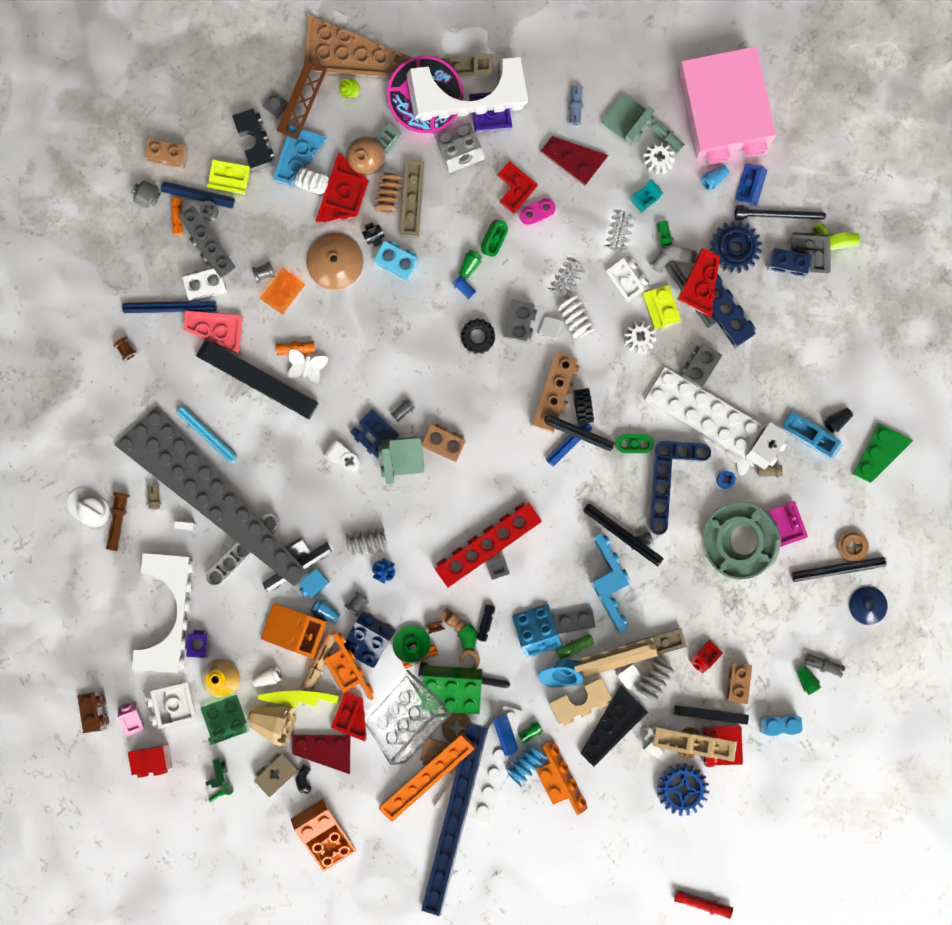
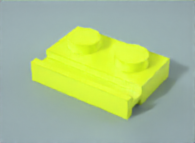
M212 160L207 187L245 195L250 167Z
M670 285L642 294L654 330L681 321Z

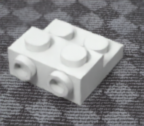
M188 682L147 692L148 696H145V702L148 708L151 707L152 715L149 716L150 724L152 727L155 726L156 730L196 720Z

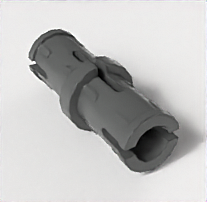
M810 653L807 654L806 658L813 660V662L805 659L804 665L820 669L822 673L828 672L840 678L843 676V673L836 669L844 671V665L831 662L828 658L822 659Z

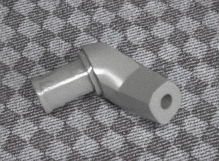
M665 245L661 248V253L650 263V266L659 273L669 261L694 263L698 254L695 250Z

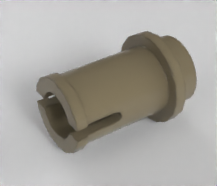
M778 463L773 466L769 465L765 470L759 467V477L776 476V478H779L783 474L782 465H778Z
M159 485L147 486L148 503H146V506L150 510L160 509L162 502L159 499Z

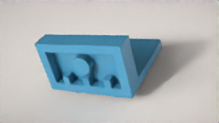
M549 604L512 616L520 646L526 658L562 646Z

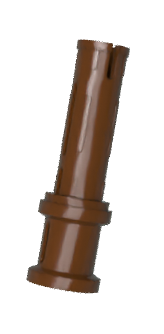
M113 492V507L110 508L112 517L105 549L118 551L123 517L127 514L126 505L130 495Z

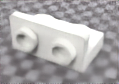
M629 256L621 259L606 271L627 302H630L640 293L650 288L648 278L640 273L637 262Z

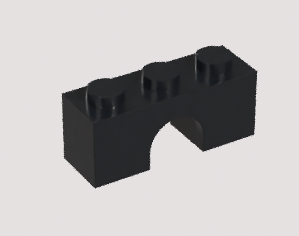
M254 108L232 115L240 137L251 135L256 138L254 147L244 151L252 173L273 166L272 160L275 159L272 148L268 149L266 142L269 139L266 130H261L260 124H263L260 113H255Z

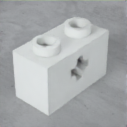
M769 422L746 455V458L764 470L769 465L773 466L779 458L777 456L778 451L782 452L787 446L788 442H786L789 434Z

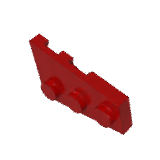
M701 248L677 298L683 304L709 317H712L713 313L712 305L715 298L714 290L720 256L705 248Z

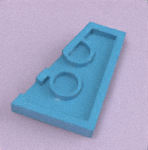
M291 126L289 132L296 135L298 128ZM303 129L298 140L287 136L273 180L292 186L296 181L299 169L306 168L325 143L327 137Z

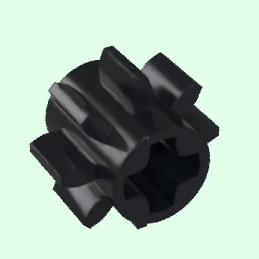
M373 222L365 225L366 230L362 234L367 245L373 243L374 247L382 244L381 239L385 235L380 225L374 226Z

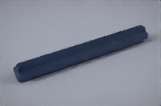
M215 300L122 303L123 313L204 312L217 310Z

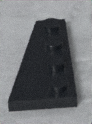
M620 685L580 754L595 767L649 712Z

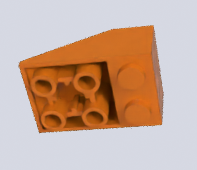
M273 603L260 639L314 659L328 622Z
M324 798L291 818L294 831L323 872L356 852V849Z

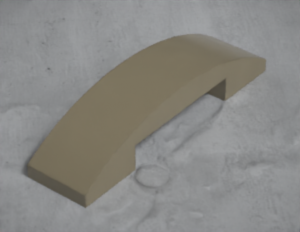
M493 54L474 55V57L439 58L447 62L456 71L459 78L493 74Z

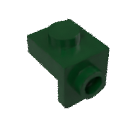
M222 758L212 760L216 779L205 782L206 786L211 785V788L223 786L222 782L227 781V762L223 761Z

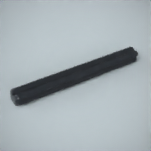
M591 504L586 505L583 510L585 514L657 567L662 564L664 558L596 507Z
M878 557L792 572L791 576L793 582L882 568L886 567L885 557Z

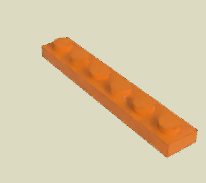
M461 732L388 797L378 809L393 822L475 749V745Z

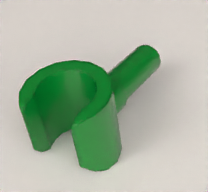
M225 784L221 791L208 800L211 803L219 797L231 795L234 790L226 793L224 788L230 784Z

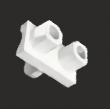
M667 723L663 727L666 729H672V727ZM655 724L650 729L646 725L644 729L647 733L643 738L646 741L652 736L653 738L643 749L648 754L651 753L659 758L665 752L663 748L653 746L656 727L659 726Z

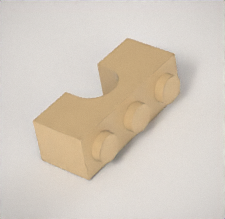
M601 677L584 685L587 697L580 705L572 704L566 694L549 702L559 724L568 725L574 722V717L578 715L584 717L592 713V708L598 706L601 709L609 705L608 701L612 698Z

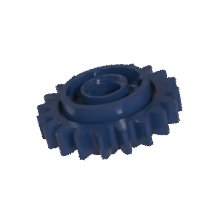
M731 221L730 227L727 223H724V230L720 227L717 228L719 235L713 233L712 237L715 240L710 241L709 244L714 247L709 251L720 256L719 265L723 264L722 271L729 267L731 274L734 269L740 274L741 268L747 272L749 270L748 265L754 267L755 263L753 260L758 261L760 259L756 255L762 253V250L757 247L763 243L756 241L760 234L753 235L756 229L748 230L749 223L745 227H742V221L737 226L734 221ZM731 244H739L741 248L740 251L736 252L732 250Z

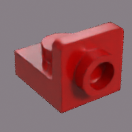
M708 640L689 661L697 671L703 674L711 668L723 652Z

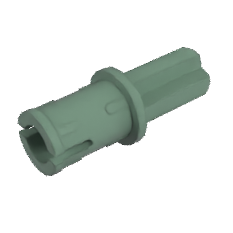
M657 120L651 126V130L663 140L662 142L670 145L676 153L685 145L673 134V131H669L660 121Z

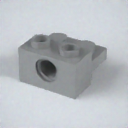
M470 122L435 135V140L449 173L485 159L481 144Z

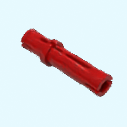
M678 889L674 898V902L709 912V915L716 914L731 919L734 907Z

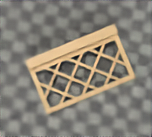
M651 637L580 658L581 665L574 668L576 672L583 671L585 678L659 656L654 638Z

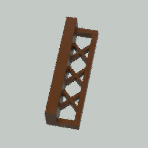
M305 61L276 131L298 140L327 72L326 68L310 61ZM312 68L322 71L319 79L311 81L309 76ZM311 85L313 94L311 97L304 99L302 91L304 87ZM303 103L306 111L303 115L297 117L294 110L298 104ZM295 120L298 125L296 135L286 131L289 123Z

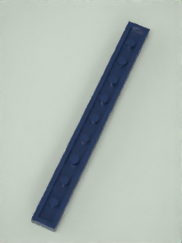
M472 722L468 723L465 736L475 745V749L458 763L421 911L436 916H441L489 729V727Z

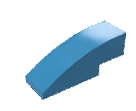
M792 411L782 425L785 431L832 461L843 446L842 441Z

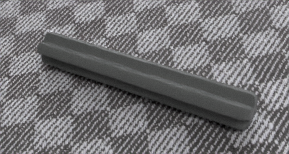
M671 262L666 266V269L679 288L682 289L686 277L677 264ZM695 310L706 327L709 328L716 323L713 316L709 317Z

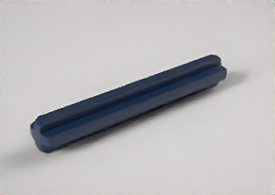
M166 181L161 185V192L201 202L211 201L215 205L231 209L235 205L234 197Z

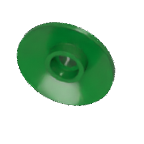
M408 626L401 629L393 640V651L396 657L405 663H417L423 660L431 648V640L428 633L417 626ZM415 644L416 648L411 650L410 646Z

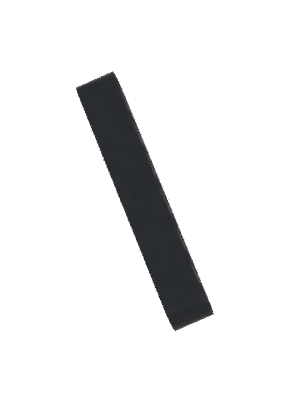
M206 339L195 355L309 420L319 405L312 398Z

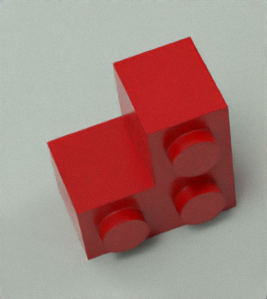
M169 744L128 752L131 775H137V778L149 776V773H153L154 776L168 773V769L173 767Z

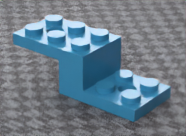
M600 533L592 539L611 572L591 582V585L617 632L622 634L628 630L626 626L629 624L624 615H619L617 611L619 605L615 598H610L609 595L629 585L628 580H630V577L625 569L621 570L618 564L621 561L616 552H611L609 548L611 543L608 537Z

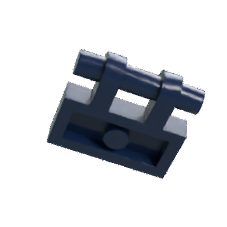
M373 409L359 421L364 427L361 431L356 427L350 431L355 437L354 440L365 446L367 452L370 455L373 454L377 459L379 458L378 447L382 444V440L397 439L400 436ZM368 432L377 439L373 444L365 437Z

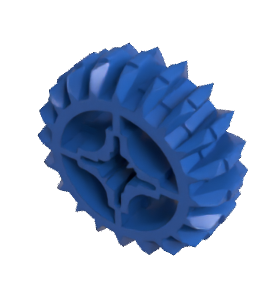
M687 763L683 764V769H681L680 764H676L677 770L675 771L672 766L669 767L670 774L663 771L666 779L660 777L659 781L663 782V785H657V788L663 789V792L657 793V796H664L660 803L664 804L667 802L666 810L672 806V814H675L678 809L679 816L683 815V810L686 811L687 816H690L689 809L697 813L698 811L695 806L698 805L700 808H703L704 806L700 801L707 802L708 799L703 797V794H709L708 790H704V787H708L709 783H702L706 776L699 777L702 772L700 769L694 773V765H691L690 769L687 770ZM682 774L678 784L669 785L673 777ZM688 774L696 779L698 788L688 785ZM685 784V787L692 791H687V793L685 792L682 795L677 789ZM668 791L678 794L679 805L670 800ZM698 794L693 802L685 805L686 798L689 795Z

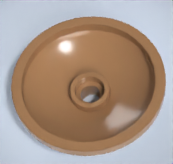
M329 233L316 239L310 246L306 265L311 278L318 285L326 289L339 290L350 286L358 279L363 268V255L358 244L349 236L341 233ZM332 256L337 257L336 262L330 261Z

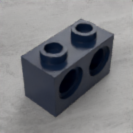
M774 248L770 254L767 270L805 278L809 272L812 255Z

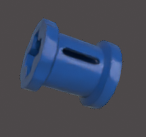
M723 471L717 476L716 482L720 488L727 489L735 484L736 477L733 472ZM723 475H724L725 477H727V476L730 477V480L728 481V482H729V485H728L727 482H726V483H723V482H722V480L724 479Z

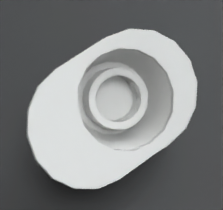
M79 488L68 496V511L82 523L90 527H99L108 521L110 516L108 503L92 491Z

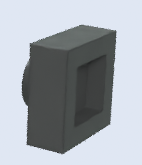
M274 91L262 107L278 119L286 109L288 102Z
M504 556L486 561L491 580L510 574Z

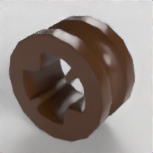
M443 621L427 624L426 627L429 628L428 634L445 630L441 625Z

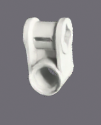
M335 439L331 441L323 453L324 456L348 471H355L360 466L359 458ZM348 458H349V459L354 458V459H353V462H354L355 464H354L353 466H352V465H349V466L347 467L348 462H346V461H347Z

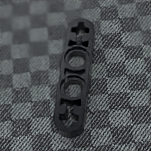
M674 705L673 715L748 725L749 715Z

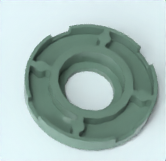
M735 502L722 506L711 515L704 529L703 542H705L707 559L719 573L732 579L742 580L757 577L769 570L778 557L781 536L775 519L763 507L751 502ZM739 526H748L757 535L758 543L756 549L750 554L742 555L737 553L731 545L732 532Z

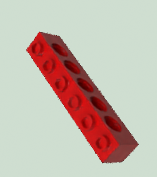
M524 502L514 508L515 513L512 515L507 513L501 517L498 525L494 527L491 524L484 529V535L479 538L477 535L467 541L469 545L464 549L460 546L452 552L453 556L448 560L443 558L436 563L437 568H435V571L447 588L542 522L530 503L526 505ZM519 516L524 519L522 527H516L513 524L515 517ZM506 528L509 532L508 536L500 538L497 534L498 529ZM484 539L492 540L493 546L491 549H484L482 547ZM468 550H475L477 552L475 560L470 561L466 558ZM453 561H459L462 565L461 569L457 572L452 571L450 568V564Z

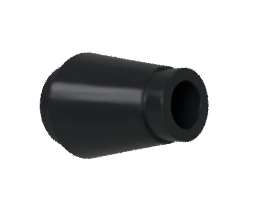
M846 407L828 416L827 420L824 421L825 427L831 433L839 432L853 417V413Z

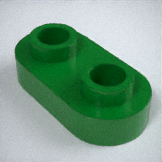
M501 220L491 222L481 243V252L484 255L494 257L498 254L508 232L506 222Z
M622 434L616 439L615 447L623 454H647L653 449L654 441L652 437L646 434ZM627 441L628 447H622L621 442ZM642 441L647 442L646 448L641 447L640 443Z

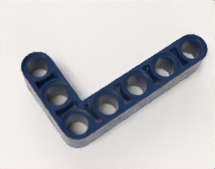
M661 441L655 446L649 530L653 535H662L668 528L672 460L704 462L711 456V449L707 444ZM665 445L668 448V454L661 455L658 450L659 446ZM679 447L687 449L688 453L685 457L678 454ZM698 448L706 450L707 455L705 458H700L697 455ZM659 464H664L667 467L666 474H660L657 471ZM658 483L665 485V493L657 492L656 485ZM657 502H661L665 506L662 513L655 510ZM656 521L663 524L661 532H657L653 528Z

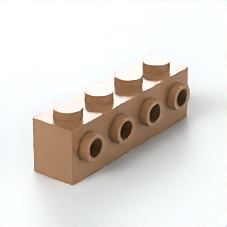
M555 353L532 427L554 433L555 428L546 425L545 422L548 415L559 418L560 412H565L568 403L565 397L567 393H571L574 384L570 381L572 375H577L580 366L576 364L578 359Z

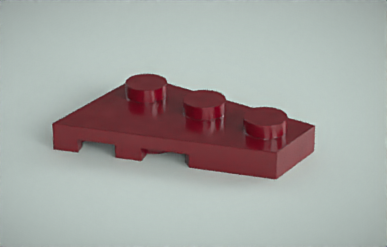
M551 136L540 151V153L584 186L588 184L609 156Z

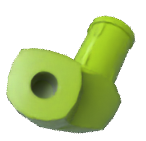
M822 222L812 229L816 234L830 235V250L853 247L860 243L858 233L842 232L831 234Z

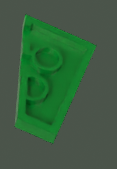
M879 423L853 475L871 483L914 440Z

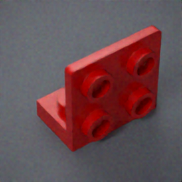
M741 726L703 727V735L737 742L734 761L704 757L705 767L743 764Z

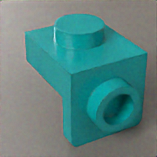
M650 180L629 199L642 213L656 203L664 193L653 180Z

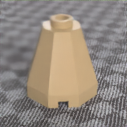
M286 706L254 708L253 711L249 712L247 722H249L250 728L271 743L286 747L288 743L285 740L286 738L291 739L295 728L296 716L293 715V712L296 713V709Z

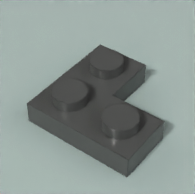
M793 232L791 234V250L812 255L810 272L827 274L831 272L830 235Z

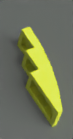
M307 690L277 691L258 695L260 700L294 709L297 708L298 702L317 706L319 699L337 704L340 695Z

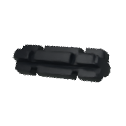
M489 604L485 605V614L482 616L480 632L477 635V640L482 642L487 641V632L490 630L493 619L492 614L495 612V606Z

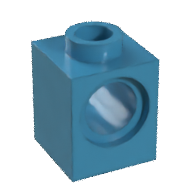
M316 568L299 583L301 586L299 590L306 598L308 596L314 598L330 583Z

